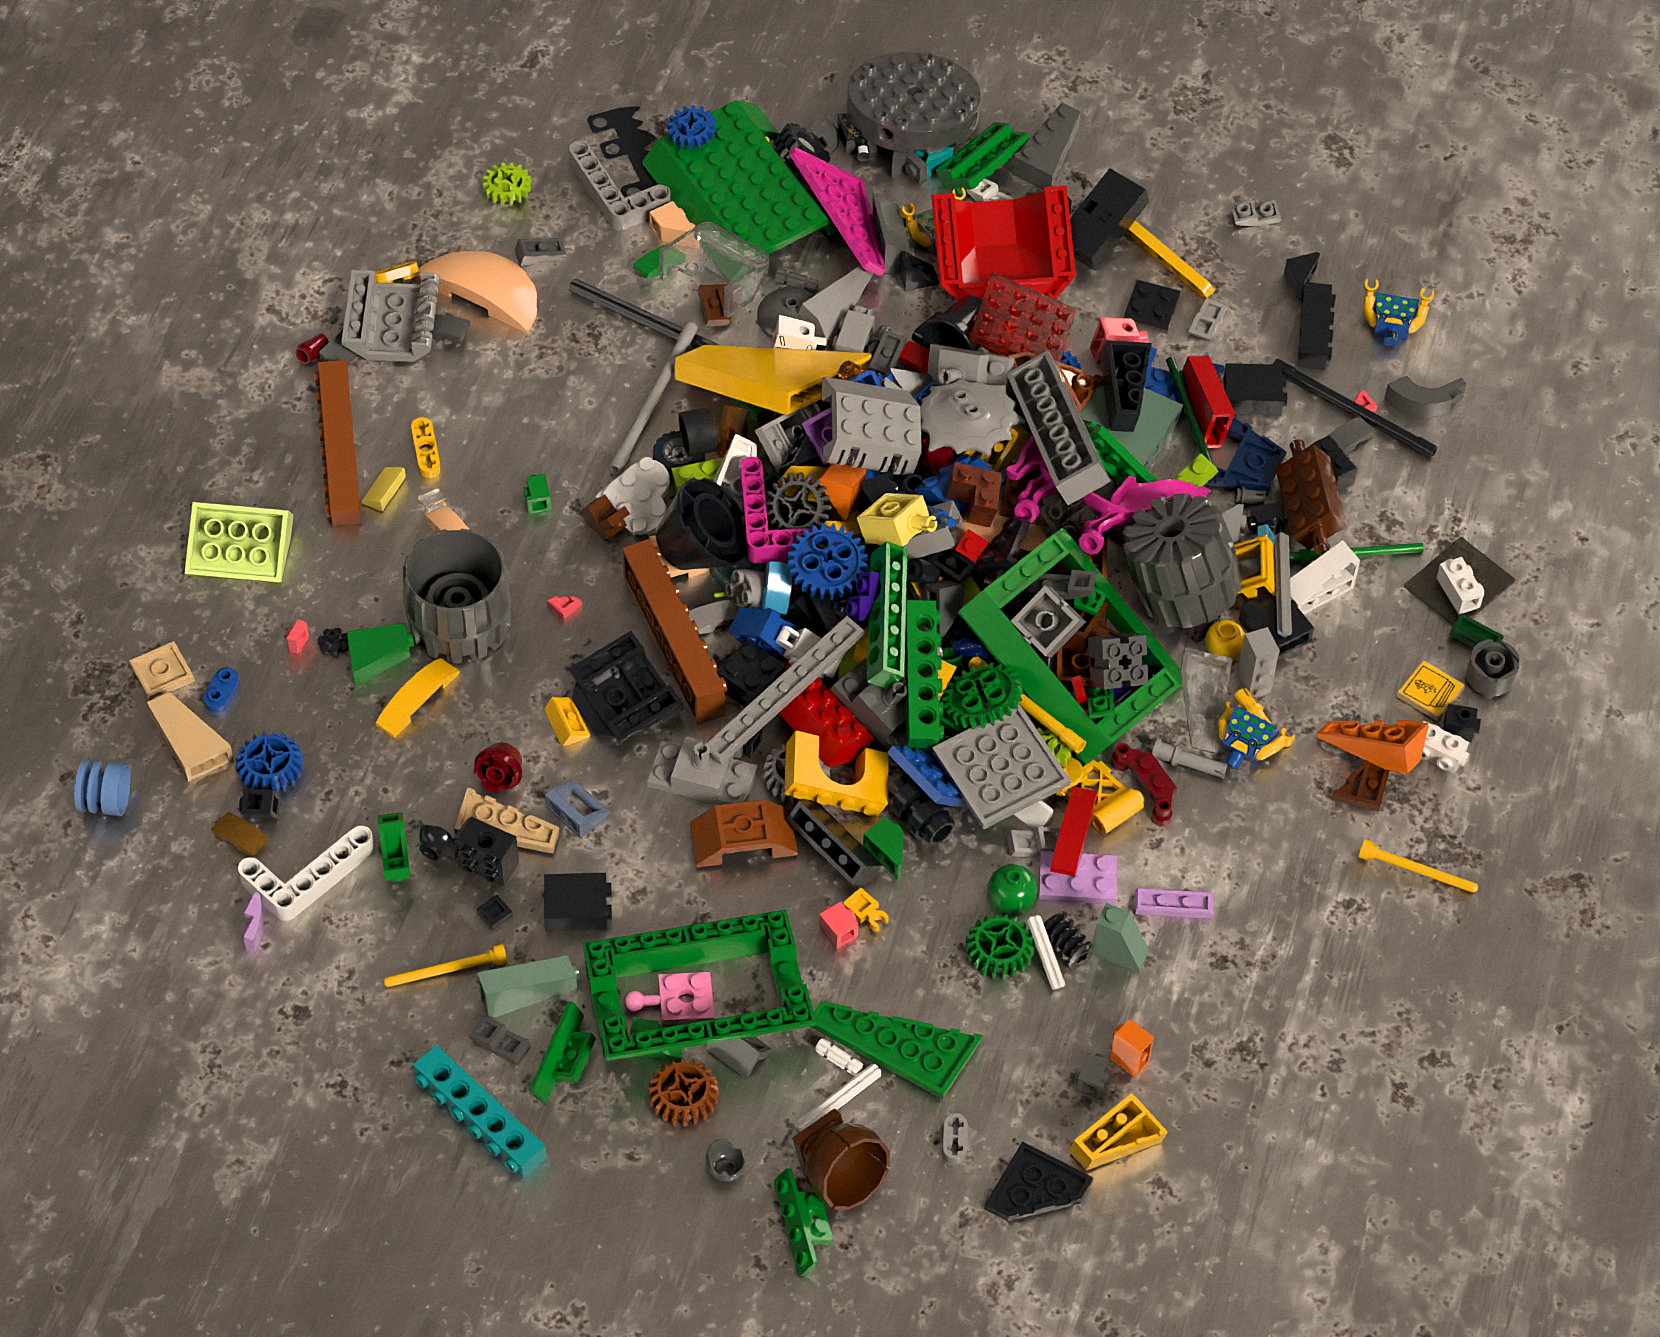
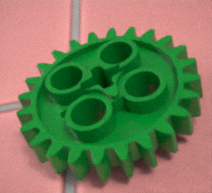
M983 663L980 664L979 669L971 666V672L969 673L964 670L961 671L963 676H954L955 683H948L949 689L943 691L945 695L942 698L943 707L949 720H954L955 725L961 723L963 728L971 724L972 729H975L978 724H981L982 729L985 728L986 723L995 726V720L997 719L1003 722L1004 715H1012L1010 709H1018L1017 702L1022 701L1021 695L1023 694L1022 684L1016 672H1011L1010 667L1004 669L1002 664L995 668L993 663H990L987 668L984 667ZM977 683H981L989 705L988 709L984 708L976 687Z

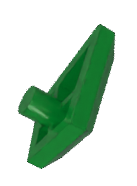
M1094 586L1092 595L1074 599V608L1097 616L1106 599V594Z

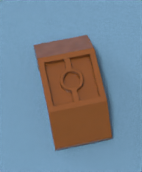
M768 800L713 806L690 822L696 866L722 865V854L771 848L772 858L798 855L793 826L786 821L791 813L790 810Z

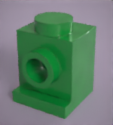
M546 475L526 477L527 487H523L525 501H527L528 515L552 511L551 495Z

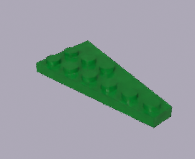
M821 1001L814 1010L817 1025L810 1026L941 1099L945 1097L983 1040V1035L964 1034L960 1033V1030L953 1028L945 1030L936 1028L933 1024L896 1016L892 1018L879 1016V1013L869 1011V1013L853 1010L849 1006Z

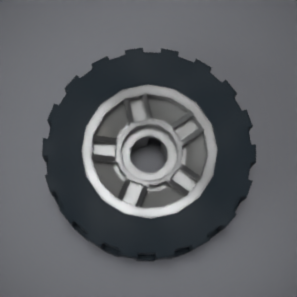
M680 430L663 434L661 438L656 440V444L653 446V460L665 466L671 478L670 482H672L671 468L705 461V454L687 456Z

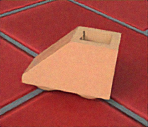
M673 201L649 212L650 228L662 242L689 247L696 246V235H698L696 226L687 220L684 211L678 208Z

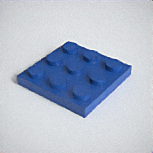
M893 745L887 752L935 803L969 809L931 751L927 750L925 752L918 748L910 749L907 746Z

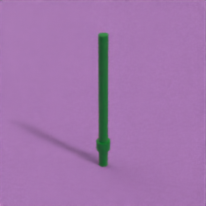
M1423 543L1350 549L1357 557L1420 553L1423 552L1424 547ZM1299 549V552H1289L1290 562L1300 561V563H1311V560H1316L1324 554L1308 549Z

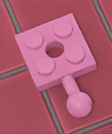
M710 972L658 974L659 995L643 996L638 991H630L624 997L625 1007L633 1012L639 1011L643 1006L660 1005L662 1025L688 1024L715 1018ZM683 994H688L693 1000L689 1003H684L679 997Z

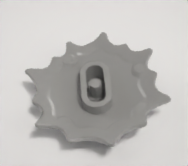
M959 379L952 384L930 387V395L921 399V431L929 434L930 444L928 450L930 452L946 446L951 447L956 454L967 450H977L989 456L996 443L1012 439L1011 427L1025 424V419L1014 411L1017 404L1007 396L1006 385H987L982 382L971 383Z

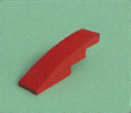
M1073 786L1056 843L1050 872L1070 876L1076 875L1085 848L1086 836L1091 824L1098 791Z

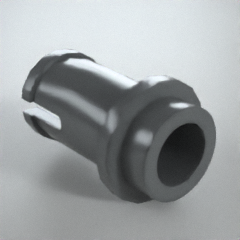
M1241 486V488H1236L1235 502L1239 504L1263 505L1265 504L1266 496L1264 495L1266 491L1245 489L1244 486Z

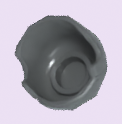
M729 1139L716 1140L711 1143L705 1157L706 1169L709 1174L722 1182L737 1180L743 1175L747 1163L743 1150L735 1148Z

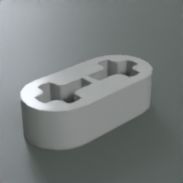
M954 1113L948 1115L943 1127V1158L946 1162L953 1165L962 1163L967 1154L968 1123L961 1114ZM953 1123H958V1135H953ZM952 1143H957V1155H952Z

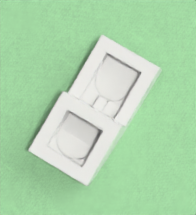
M983 179L979 186L974 189H966L967 193L976 202L1014 199L999 192L998 184L987 179Z

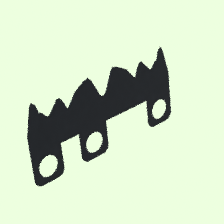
M640 106L616 108L591 115L587 118L594 132L615 128L619 138L601 143L600 148L607 159L627 154L640 179L638 182L624 185L621 188L624 198L628 197L627 190L631 187H637L643 191L657 185L642 166V161L649 153L644 148L655 140L656 137L648 131L637 129L643 121L634 119L632 116L635 111L640 109ZM597 117H603L607 120V124L604 127H596L593 124V120ZM609 144H617L620 147V151L616 154H609L606 151V147Z

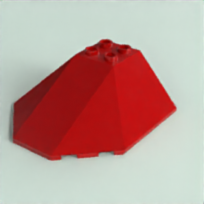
M1066 185L1044 187L1043 192L1011 200L966 202L956 200L954 193L931 195L940 287L957 301L967 295L976 296L987 303L984 308L988 313L992 310L995 314L996 325L997 321L1001 318H1031L1039 320L1076 276Z

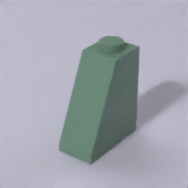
M1105 903L1096 923L1092 955L1139 973L1149 953V949L1131 913Z

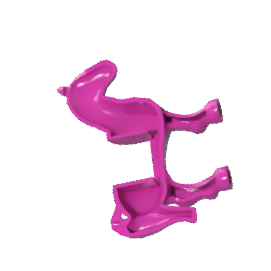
M1034 437L1022 448L1018 462L1006 468L1008 478L1016 481L1028 472L1038 469L1040 471L1039 478L1028 481L1025 491L1017 496V505L1014 508L1017 518L1025 516L1030 523H1033L1040 513L1039 506L1037 505L1040 499L1054 494L1061 496ZM1129 475L1114 492L1111 502L1094 492L1075 501V503L1085 507L1098 517L1097 519L1085 522L1082 529L1083 534L1079 538L1080 547L1088 554H1098L1105 544L1102 536L1103 532L1112 528H1122L1135 524L1136 522L1132 515L1140 508L1145 512L1151 510L1150 502L1155 499L1165 497L1167 501L1171 500L1173 502L1174 494H1190L1192 500L1196 496L1207 498L1206 495L1211 490L1203 486L1198 488L1192 483L1182 480L1166 479L1137 483L1136 478Z

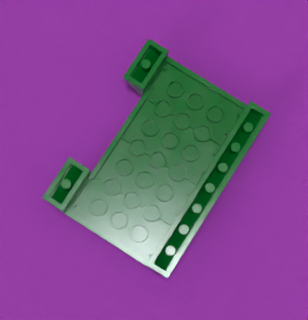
M735 100L711 112V116L715 117L717 131L714 132V139L708 138V145L701 143L700 149L696 145L693 146L692 150H689L688 145L680 148V143L674 145L672 138H669V134L657 140L642 161V166L657 185H665L670 189L671 202L673 201L678 208H681L687 220L696 226L698 231L696 239L730 284H735L751 276V263L822 227L828 235L839 231L814 192L804 189L765 138L768 137L772 141L779 132L757 104Z

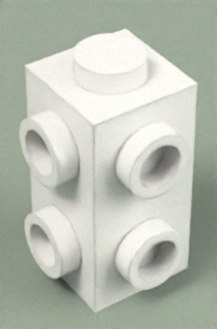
M1462 557L1448 559L1441 563L1436 578L1458 615L1480 608L1484 597V589L1474 578L1471 567L1466 565Z
M1428 723L1429 728L1421 759L1438 765L1439 768L1455 774L1458 767H1464L1470 753L1467 752L1469 742L1458 735L1442 730L1437 725Z

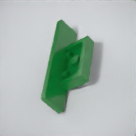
M567 1002L535 1078L532 1081L530 1090L540 1102L546 1103L556 1081L578 1083L596 1041V1037L590 1032H577L584 1015L574 1002Z
M786 1168L774 1180L775 1191L779 1199L781 1214L785 1221L788 1239L791 1243L794 1262L799 1276H806L818 1263L813 1245L828 1246L834 1240L824 1204L814 1192H799L792 1169Z

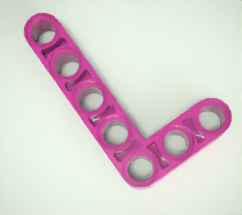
M747 457L741 462V490L748 559L753 563H767L769 561L788 562L790 561L788 559V552L791 551V543H796V536L803 537L804 529L810 533L812 529L768 530L762 462L756 457Z

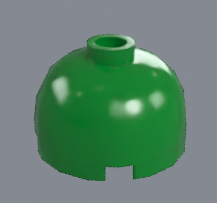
M1008 864L999 867L992 873L987 884V899L991 907L998 913L1003 914L1005 912L1012 914V916H1020L1026 914L1035 905L1038 896V885L1034 875L1026 867L1018 864Z

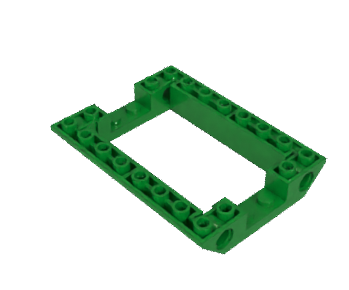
M1064 528L1051 535L957 612L999 664H1002L1004 669L1010 667L1011 672H1016L1017 677L1020 678L1023 693L1062 725L1071 729L1086 741V745L1081 752L1076 753L1071 749L1084 766L1189 679ZM1059 561L1070 574L1072 570L1097 572L1094 586L1106 594L1105 602L1108 603L1106 618L1119 633L1133 632L1146 635L1147 655H1142V661L1153 670L1154 676L1148 680L1147 685L1139 687L1115 708V715L1106 716L1096 724L1000 610L1040 576L1053 568Z
M786 909L582 943L589 989L603 1055L606 1061L817 1025L807 985L803 984L799 971L796 944ZM767 953L781 1008L629 1033L628 1041L625 1015L622 1014L616 978Z

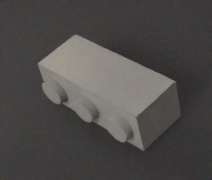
M1268 627L1244 635L1237 677L1243 689L1247 688L1252 697L1264 696L1271 692L1280 650Z

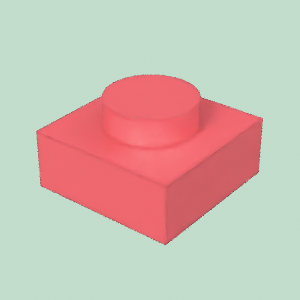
M297 620L294 627L289 628L286 635L289 652L299 655L309 637L307 622Z

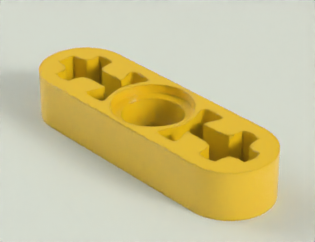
M420 417L411 424L419 473L425 478H434L440 473V461L433 425L428 418ZM424 427L426 436H421L419 428ZM424 444L432 446L429 451L419 449ZM430 459L432 468H427L426 460Z

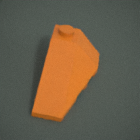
M1374 720V723L1360 725L1359 721H1328L1317 732V738L1385 770L1404 774L1409 773L1420 762L1429 726L1428 723L1411 720H1397V724H1383V720Z

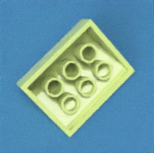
M193 502L185 574L281 583L291 540L293 514L287 510Z

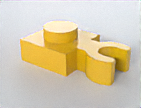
M859 888L843 902L846 909L850 908L854 912L860 924L867 920L869 927L874 932L879 931V924L875 922L876 920H882L885 924L888 923V915L884 911L877 910L879 909V903L862 888Z

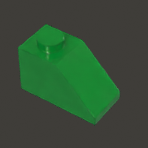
M885 816L863 834V846L898 879L901 877L903 830L899 824L890 821Z

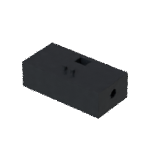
M1109 168L1070 218L1074 258L1096 271L1148 205L1149 198L1146 189Z

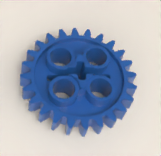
M822 523L821 530L812 525L811 533L804 529L803 537L796 536V543H791V551L788 552V559L790 560L788 561V568L791 569L790 577H796L795 585L803 583L802 592L811 589V597L818 592L820 593V599H823L825 594H829L831 600H833L834 593H837L841 598L843 597V590L850 594L852 593V585L856 587L859 574L867 571V563L865 562H867L868 557L867 554H863L865 553V545L859 546L860 538L852 539L853 531L845 534L844 526L838 531L834 523L830 529H827L825 523ZM822 544L825 545L826 548L819 549L816 546ZM847 554L849 557L841 558L838 555ZM812 564L817 568L809 569L806 566ZM837 574L839 577L831 578L828 575Z

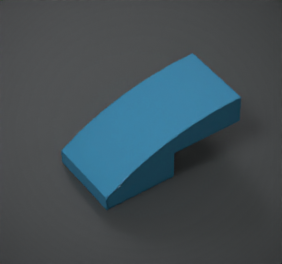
M767 562L766 587L763 588L762 610L771 608L780 614H787L792 586L791 569L788 568V563Z

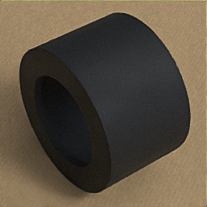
M703 407L680 412L678 414L679 429L687 456L691 457L717 451V435L709 408Z

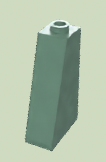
M568 956L477 973L480 999L487 1017L491 1019L577 990V979L580 978L576 964H571Z

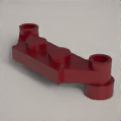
M1119 743L1112 753L1111 766L1117 771H1125L1130 768L1155 802L1151 816L1152 822L1159 827L1169 825L1172 819V795L1177 793V786L1151 751L1145 753L1132 749L1125 743Z

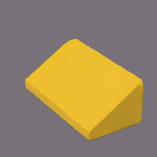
M552 697L544 709L561 746H567L590 737L589 731L572 697Z

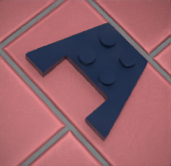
M1235 415L1227 435L1242 441L1228 469L1223 470L1217 467L1219 472L1205 485L1241 488V486H1244L1245 489L1269 492L1277 476L1275 468L1284 462L1287 452L1263 435L1261 437L1252 430V426L1247 423L1243 424L1236 419L1237 416Z

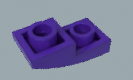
M877 572L859 574L856 582L858 596L849 597V602L846 606V613L854 622L864 621L872 607L879 580V573Z

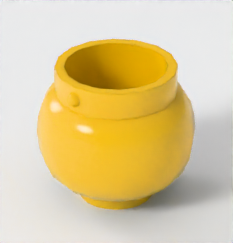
M1220 620L1208 628L1205 636V645L1209 656L1214 661L1228 664L1238 658L1241 654L1245 635L1242 627L1234 621Z

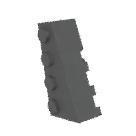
M1061 102L1014 156L1013 175L1042 190L1044 187L1053 186L1079 130L1081 111Z

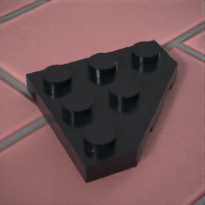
M1022 1141L985 1203L984 1209L1006 1221H1012L1080 1204L1092 1185L1094 1177Z

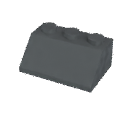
M873 193L872 217L886 267L884 275L899 273L900 253L905 251L915 256L914 249L909 247L911 243L910 233L905 231L906 219L899 215L900 208L898 204L879 193Z

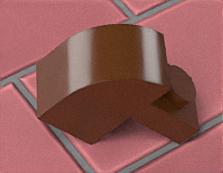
M605 494L596 498L579 511L588 525L604 539H610L625 528L627 524L624 518L630 514L625 506L616 510Z

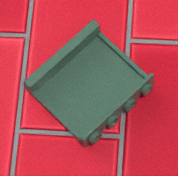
M1102 379L1081 410L1080 415L1082 419L1093 421L1095 424L1103 426L1140 464L1148 469L1181 420L1183 405L1144 388L1141 412L1134 432L1111 431L1104 381Z

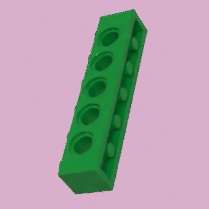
M886 541L871 553L870 572L879 573V580L875 599L869 611L867 682L889 689L894 683L904 677L907 548Z
M906 600L905 686L908 689L906 694L907 747L932 749L944 737V726L939 725V717L943 716V702L939 701L938 694L942 693L943 687L942 678H938V670L942 668V656L937 655V647H941V633L937 632V625H940L941 612L936 610V601ZM923 625L927 627L928 630L921 631L920 629H918L917 626ZM924 648L928 650L929 653L922 654L918 651V649ZM925 671L930 676L923 677L918 672ZM926 694L930 697V699L923 700L919 697V695ZM926 717L931 722L923 723L919 718Z

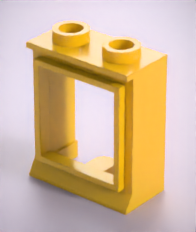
M1266 535L1241 543H1235L1234 547L1238 562L1256 556L1261 557V575L1241 581V591L1237 594L1243 593L1249 600H1254L1257 598L1256 588L1265 586L1273 596L1276 595L1275 545ZM1237 596L1235 598L1236 602L1233 604L1234 608L1238 607Z

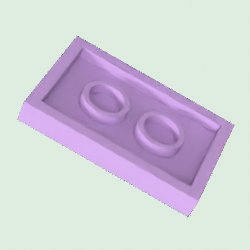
M1041 851L1039 900L1115 904L1117 855L1083 853L1076 875L1070 876L1050 872L1054 852Z

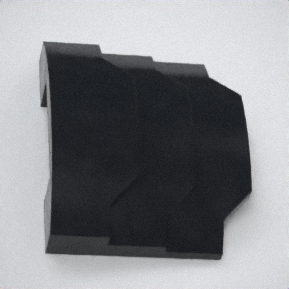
M632 631L627 632L568 668L576 682L572 700L598 737H615L619 743H622L638 732L645 731L661 720L665 722L684 710L683 702L671 685L667 686L647 659L643 646Z

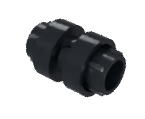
M908 774L900 776L891 784L888 789V797L891 800L890 808L901 821H907V828L916 839L926 840L927 843L930 842L931 844H938L952 833L955 822L951 818L952 809L948 805L935 803Z

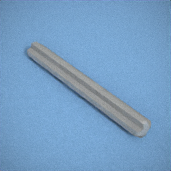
M1280 532L1274 537L1277 634L1287 637L1292 633L1289 536L1284 534V532Z

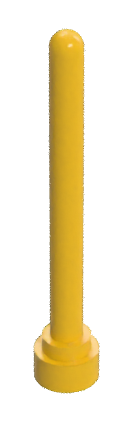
M1364 839L1358 856L1360 859L1368 861V859L1374 860L1375 858L1472 893L1478 890V886L1474 882L1377 849L1378 846L1374 845L1373 841Z
M494 945L493 949H489L488 953L389 976L383 980V984L386 987H392L490 962L492 965L497 964V966L508 964L504 945Z

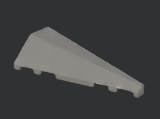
M861 265L801 305L798 314L806 322L815 325L814 336L826 338L827 349L831 347L835 335L839 333L841 318L845 319L848 310H853L874 274L873 272H867Z

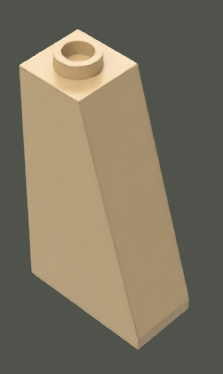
M168 692L164 695L156 696L147 702L150 717L187 781H191L234 761L229 743L173 694Z

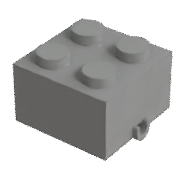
M1046 585L1011 620L1025 635L1023 638L1029 644L1033 643L1047 657H1052L1086 622L1052 587Z

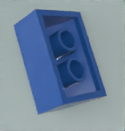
M965 454L956 458L958 463L994 471L980 457H972ZM954 463L941 468L938 474L924 479L923 484L915 488L917 495H923L925 504L935 506L951 501V499H947L945 496L947 480ZM1001 478L1000 487L1005 484V482H1004V480H1003L1002 478ZM953 500L960 514L968 510L969 504Z

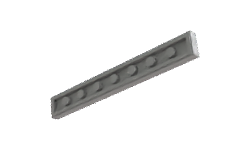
M848 616L843 618L707 742L710 746V755L722 765L865 635L864 630Z

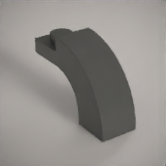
M1405 376L1387 385L1384 399L1397 410L1411 416L1421 418L1440 417L1449 414L1452 403L1456 404L1463 399L1467 384L1462 378H1459L1438 388H1425L1415 384L1408 376Z

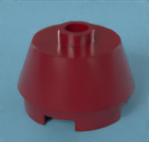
M504 742L494 743L481 751L476 756L474 762V774L477 773L482 781L480 785L495 793H500L501 790H512L522 779V757L520 752L514 746Z

